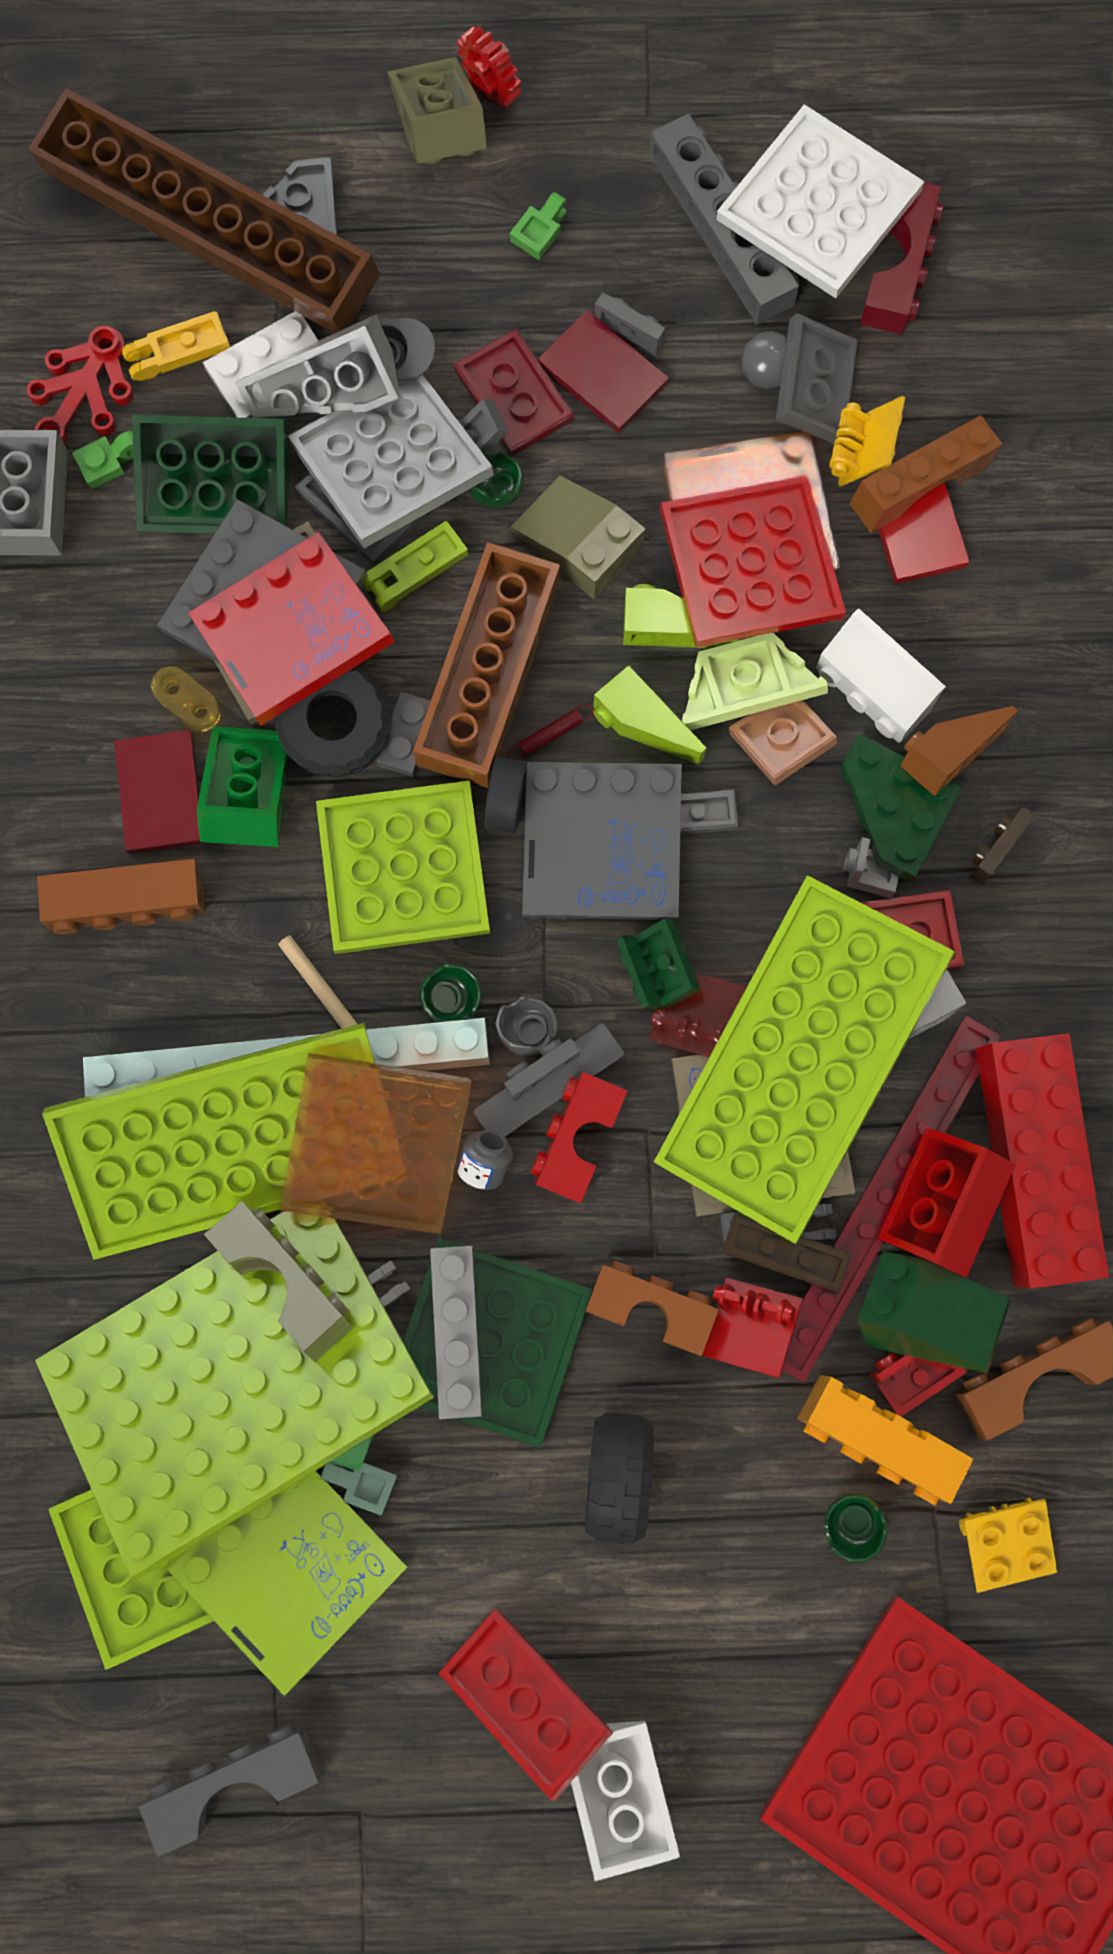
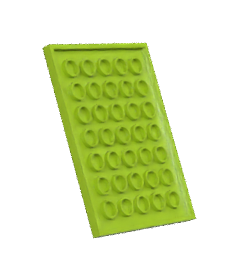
M325 1198L290 1207L270 1219L275 1226L269 1230L276 1240L284 1235L299 1252L294 1260L301 1268L308 1263L322 1278L324 1283L318 1288L326 1297L334 1292L350 1310L344 1317L353 1329L316 1362L298 1346L278 1322L287 1300V1286L283 1275L272 1270H255L240 1275L218 1251L35 1360L130 1578L134 1580L140 1579L434 1398Z

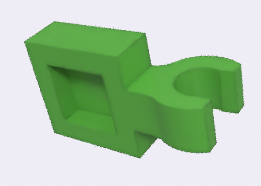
M554 192L540 211L530 206L509 233L510 241L540 260L561 233L558 223L561 222L567 213V210L563 208L566 199Z
M132 431L119 435L112 445H110L106 437H103L72 452L91 490L125 474L120 464L134 459Z

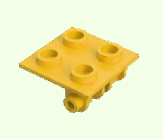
M904 396L867 413L862 412L861 406L857 403H848L846 408L842 409L839 422L840 428L836 432L837 439L834 441V449L829 464L832 474L839 477L838 485L840 487L891 465L895 455V444L899 426L902 422Z
M1029 1497L1025 1498V1502L1009 1505V1507L1006 1503L1001 1504L1000 1510H996L993 1506L989 1507L988 1513L981 1512L972 1515L969 1512L965 1514V1518L959 1519L962 1535L967 1536L977 1593L1057 1573L1045 1499L1032 1501Z

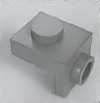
M862 837L856 849L849 848L845 859L844 871L849 872L847 887L892 898L896 892L898 876L876 865L872 850L868 849L870 839Z

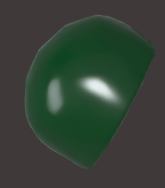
M481 451L492 465L494 475L470 488L471 496L479 504L487 507H502L511 504L522 493L525 477L519 462L507 456L503 451H499L498 454L492 456L486 455Z
M446 964L435 969L425 977L420 988L419 999L424 1013L435 1023L467 1020L477 1011L482 991L478 978L466 967Z
M844 1494L830 1504L824 1519V1531L830 1549L834 1554L848 1562H867L881 1552L886 1542L888 1526L884 1512L877 1501L864 1494Z

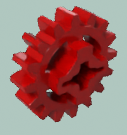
M473 26L459 37L460 39L457 41V45L460 48L457 53L463 59L462 67L466 70L470 84L477 93L484 92L490 103L494 100L497 107L500 108L503 105L506 108L522 93L519 88L522 85V81L515 76L518 70L512 64L509 50L501 41L495 43L489 31L484 33L480 26L476 29Z

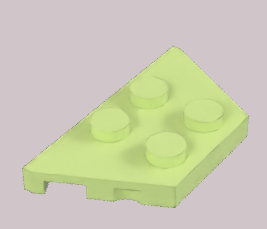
M774 633L754 636L698 652L695 663V675L691 680L688 692L689 700L686 712L683 713L682 722L689 730L698 729L827 694L828 685L822 676L817 678L805 667V661L795 652L786 649L784 642Z

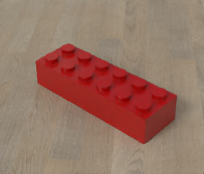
M1070 1034L996 1042L976 1047L992 1151L1016 1164L1000 1200L1013 1287L1032 1289L1109 1278Z

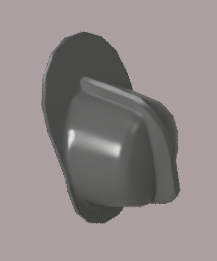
M378 319L393 351L397 380L416 378L428 370L434 360L436 349L434 336L429 328L417 319Z

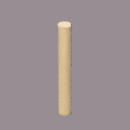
M287 936L278 944L341 1029L357 1025V1022L291 936Z

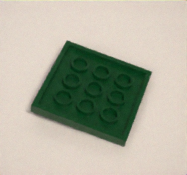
M438 1238L435 1248L461 1247L463 1245ZM472 1249L481 1416L454 1419L541 1448L592 1289ZM430 1262L403 1342L434 1397L419 1407L439 1413Z

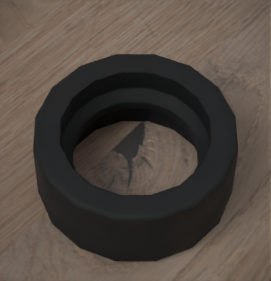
M496 757L487 796L485 829L512 834L516 833L526 783V761Z

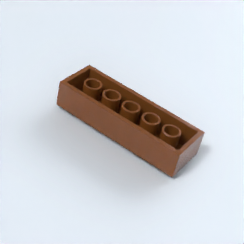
M487 542L413 749L416 766L463 781H470V783L489 789L495 759L500 757L560 584V564Z

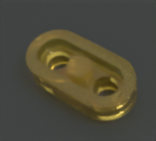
M164 667L156 672L151 682V688L160 704L192 730L207 731L217 724L220 718V707L211 693L178 667ZM171 686H179V690L177 693H167L168 689ZM199 709L208 710L206 716L202 718L195 717V714Z

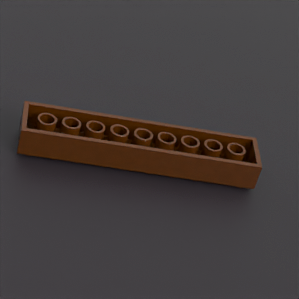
M67 88L61 94L28 148L30 154L45 173L334 333L350 326L380 276L370 253Z

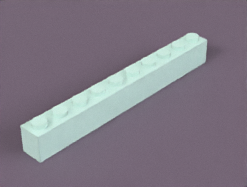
M485 1018L367 1029L379 1075L490 1065ZM316 1035L83 1057L85 1097Z

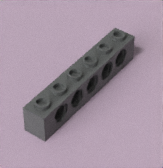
M688 113L652 131L649 148L651 159L756 325L793 307L799 288V280L794 270L787 268L786 265L716 220L718 209L739 184L736 181L732 182L726 173L722 157L718 153L714 154L710 148L702 126H696ZM739 245H747L749 247L744 248ZM758 273H763V274H766L767 276H766V277H762V276H759V275H757V274H758Z

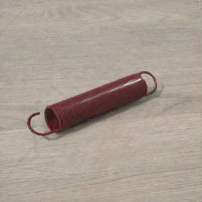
M588 703L579 705L566 715L553 721V723L551 722L524 740L511 746L507 753L508 758L512 759L509 752L517 745H519L524 756L527 757L553 740L555 741L556 738L558 739L561 735L563 736L564 733L566 734L584 723L582 716L577 711L578 708L583 705L590 706L592 714L589 718H586V720H589L594 714L593 707Z

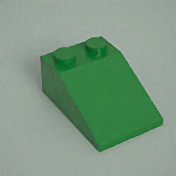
M213 726L197 805L200 842L278 847L283 819L288 754L282 747L276 730Z

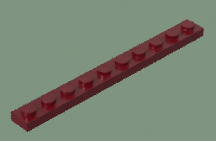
M964 1016L832 1246L852 1253L840 1293L810 1284L802 1298V1305L782 1371L802 1383L807 1379L884 1241L878 1239V1236L926 1127L946 1133L980 1073L976 1047L996 1043L1001 1035L968 1016Z

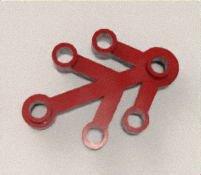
M99 326L90 333L88 343L64 350L53 349L46 354L45 363L49 371L57 377L44 381L35 379L28 384L26 390L32 403L43 406L50 402L52 395L67 390L70 391L55 416L41 419L36 424L34 430H57L65 445L68 440L66 429L87 395L93 414L91 423L96 433L101 436H108L115 431L116 422L112 414L107 411L97 377L105 365L111 380L109 393L114 403L125 406L132 402L134 393L129 382L124 378L119 358L123 355L122 349L125 347V341L119 331L109 326ZM112 344L111 347L107 349H102L104 345ZM57 359L63 360L62 363L57 366L52 365V363ZM88 359L83 369L67 373L71 363ZM120 389L127 390V392L122 396L116 395L117 391ZM37 390H45L42 395L34 396V393ZM101 420H109V423L107 425L98 426V423Z

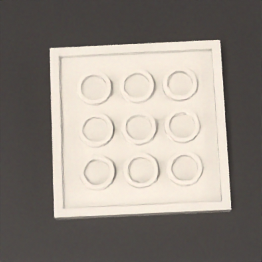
M803 105L718 209L716 220L828 294L837 298L921 193L924 181L811 108Z

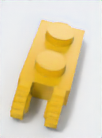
M213 311L147 334L148 337L126 344L124 349H122V353L126 361L129 362L148 358L152 352L154 353V357L143 360L140 363L137 362V364H133L131 369H129L131 378L136 380V382H141L156 377L160 371L164 373L217 355L230 348L218 313Z

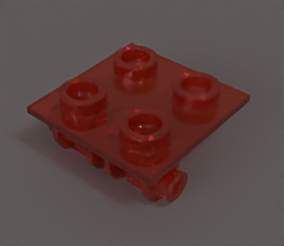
M695 973L701 990L668 1009L654 1010L650 1020V1025L653 1028L649 1040L710 1058L747 987Z

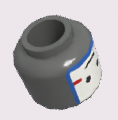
M494 1130L473 1132L463 1142L456 1161V1171L461 1180L472 1188L480 1190L495 1189L502 1185L513 1160V1149L505 1137Z

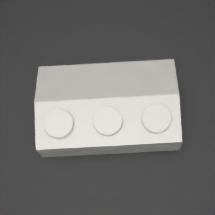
M859 608L822 652L816 669L819 670V675L826 680L827 685L839 688L847 696L848 703L860 713L865 712L875 721V726L882 735L887 738H894L898 743L931 712L945 688L936 677Z
M645 1721L606 1724L614 1733L571 1782L595 1881L680 1858Z

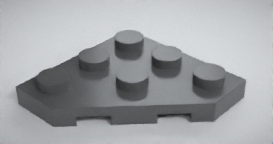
M331 158L295 160L285 170L286 176L274 188L270 186L262 195L338 236Z

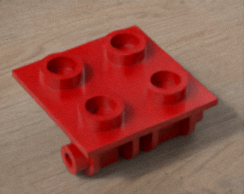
M726 1278L724 1286L717 1285L713 1293V1301L718 1302L717 1309L719 1310L702 1356L780 1379L803 1299Z

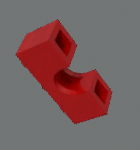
M578 1072L576 1078L570 1076L561 1096V1099L566 1100L561 1115H553L545 1136L551 1138L545 1153L538 1151L530 1170V1173L535 1175L533 1183L581 1203L596 1165L582 1160L576 1154L573 1147L574 1135L579 1127L589 1122H596L612 1128L627 1090L585 1072Z

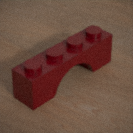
M924 183L921 193L889 231L900 243L905 259L892 269L873 273L860 325L902 335L906 322H914L920 299L913 298L915 289L922 290L928 267L921 266L923 257L930 258L936 235L929 234L931 225L938 226L944 203L937 202L941 186Z

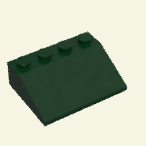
M132 415L136 531L216 534L237 500L287 527L291 445L288 436L291 435V419Z

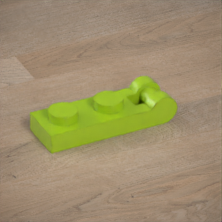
M446 520L367 571V577L362 585L367 591L374 593L376 596L375 603L382 612L388 611L400 599L467 557L468 549ZM393 576L396 583L388 588L384 581L388 577Z

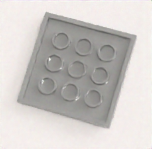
M423 374L409 380H398L400 397L396 400L367 412L333 411L332 414H327L288 436L294 451L363 548L370 546L494 475L490 462Z

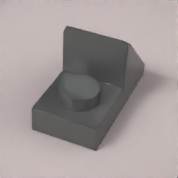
M482 399L459 423L480 451L492 456L498 454L499 451H503L499 440L508 432V429L494 400Z

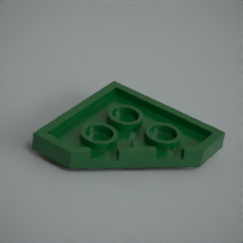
M859 733L840 768L844 782L849 784L855 799L853 805L863 830H867L873 846L871 852L876 865L912 883L962 787L951 781L934 796L900 766L905 758L904 756Z

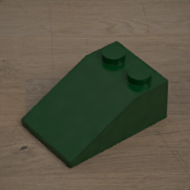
M883 1251L857 1321L867 1347L988 1373L1011 1301L1008 1296L926 1260Z

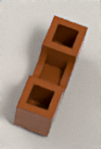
M613 1261L611 1267L602 1266L585 1312L624 1326L629 1312L636 1304L641 1302L653 1303L660 1307L666 1318V1327L661 1342L694 1355L702 1356L719 1310L710 1306L711 1298L689 1290L687 1297L672 1291L673 1283L652 1275L649 1282L634 1277L636 1269L617 1261Z

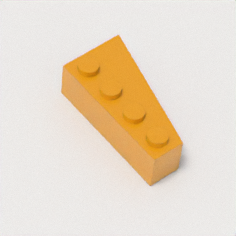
M819 1375L797 1418L806 1424L803 1432L823 1443H826L828 1437L843 1445L840 1453L860 1464L863 1463L865 1458L880 1465L876 1473L899 1485L902 1478L916 1486L913 1494L935 1506L939 1499L949 1504L952 1503L973 1458L930 1433L917 1430L912 1423L899 1415L876 1407L877 1404L866 1396L847 1388L846 1390L842 1388L844 1384L835 1378Z

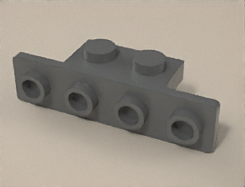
M599 1024L574 1042L571 1038L564 1043L557 1039L540 1051V1054L543 1056L530 1066L527 1061L522 1062L507 1073L509 1080L504 1083L505 1089L474 1109V1115L484 1130H494L504 1137L508 1136L561 1100L562 1092L570 1076L576 1078L578 1072H585L596 1076L621 1059L624 1052L604 1024Z

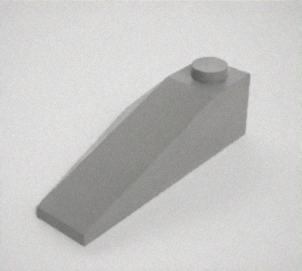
M376 315L332 334L235 382L253 418L295 416L297 413L319 412V414H332L333 411L367 412L400 397L393 351Z

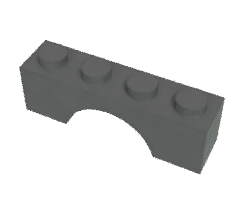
M291 1723L283 1725L268 1733L269 1741L253 1748L251 1741L244 1743L227 1753L229 1759L214 1766L212 1760L205 1761L191 1768L188 1771L189 1778L174 1784L173 1779L169 1778L149 1788L148 1793L150 1796L140 1804L139 1810L157 1858L200 1837L206 1828V1812L212 1795L225 1786L235 1783L255 1784L267 1790L279 1802L318 1784L323 1771L305 1725L292 1729Z

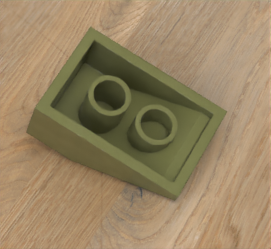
M456 57L388 71V79L403 128L417 164L423 162L433 164L439 162L442 158L455 155L469 156L477 150L487 148L482 105Z
M559 476L510 527L513 533L544 559L560 564V572L593 600L643 549L645 528L619 506L562 476Z

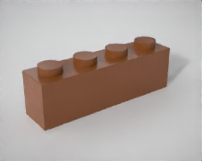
M195 859L37 876L40 922L50 931L53 930L54 934H73L78 931L77 928L92 926L95 930H110L117 927L116 923L132 922V925L147 926L155 924V919L171 917L172 921H189L195 918L194 914L205 913L202 868Z

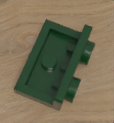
M664 918L636 936L622 935L616 939L620 949V959L628 969L634 985V996L644 1009L665 1011L701 990L673 919Z

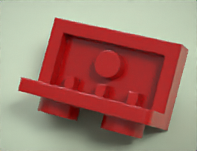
M889 1352L874 1363L877 1370L869 1374V1377L892 1412L902 1417L967 1372L961 1367Z

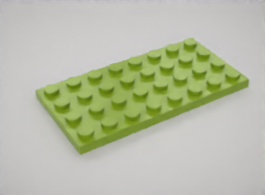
M807 875L654 1163L795 1244L798 1243L956 952Z
M365 1023L44 1108L42 1113L93 1260L210 1229L241 1202L252 1212L259 1207L265 1214L407 1175V1168Z

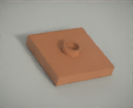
M804 700L746 715L729 727L730 735L774 785H777L837 744V736Z

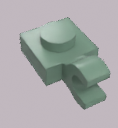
M328 1462L320 1478L347 1488L343 1499L344 1502L382 1516L397 1474L363 1462L360 1471H351Z

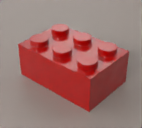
M926 1127L878 1239L967 1278L1016 1164L985 1147Z

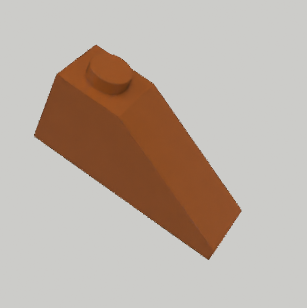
M1009 706L937 723L925 734L918 731L905 745L904 749L908 753L900 766L930 793L936 796L1005 732L1018 710L1014 706Z

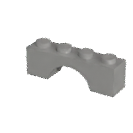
M472 1246L430 1248L439 1419L481 1416Z

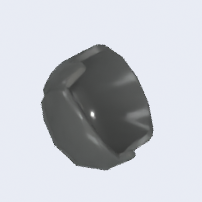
M766 331L756 334L746 343L741 355V370L752 385L763 389L780 387L787 337L784 334Z
M521 996L517 1001L508 1006L502 1005L495 1022L500 1041L512 1053L522 1057L540 1054V1051L555 1041L558 1036L559 1023L554 1010L543 1000Z

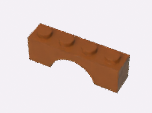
M980 415L862 480L850 505L869 532L872 533L901 517L914 502L936 486L955 479L960 484L987 469L1003 444Z
M1093 1317L1083 1320L1070 1328L1073 1332L1072 1335L1060 1341L1057 1336L1045 1339L1035 1345L1036 1353L1024 1359L1021 1354H1017L999 1363L1001 1371L987 1377L986 1373L982 1372L963 1381L965 1389L955 1394L978 1439L988 1441L1023 1423L1025 1395L1030 1385L1040 1375L1048 1371L1062 1369L1072 1373L1085 1384L1098 1385L1112 1378L1113 1327L1110 1322H1095Z

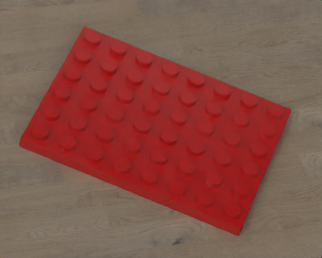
M895 1595L759 1814L760 1820L947 1954H1099L1113 1930V1746Z

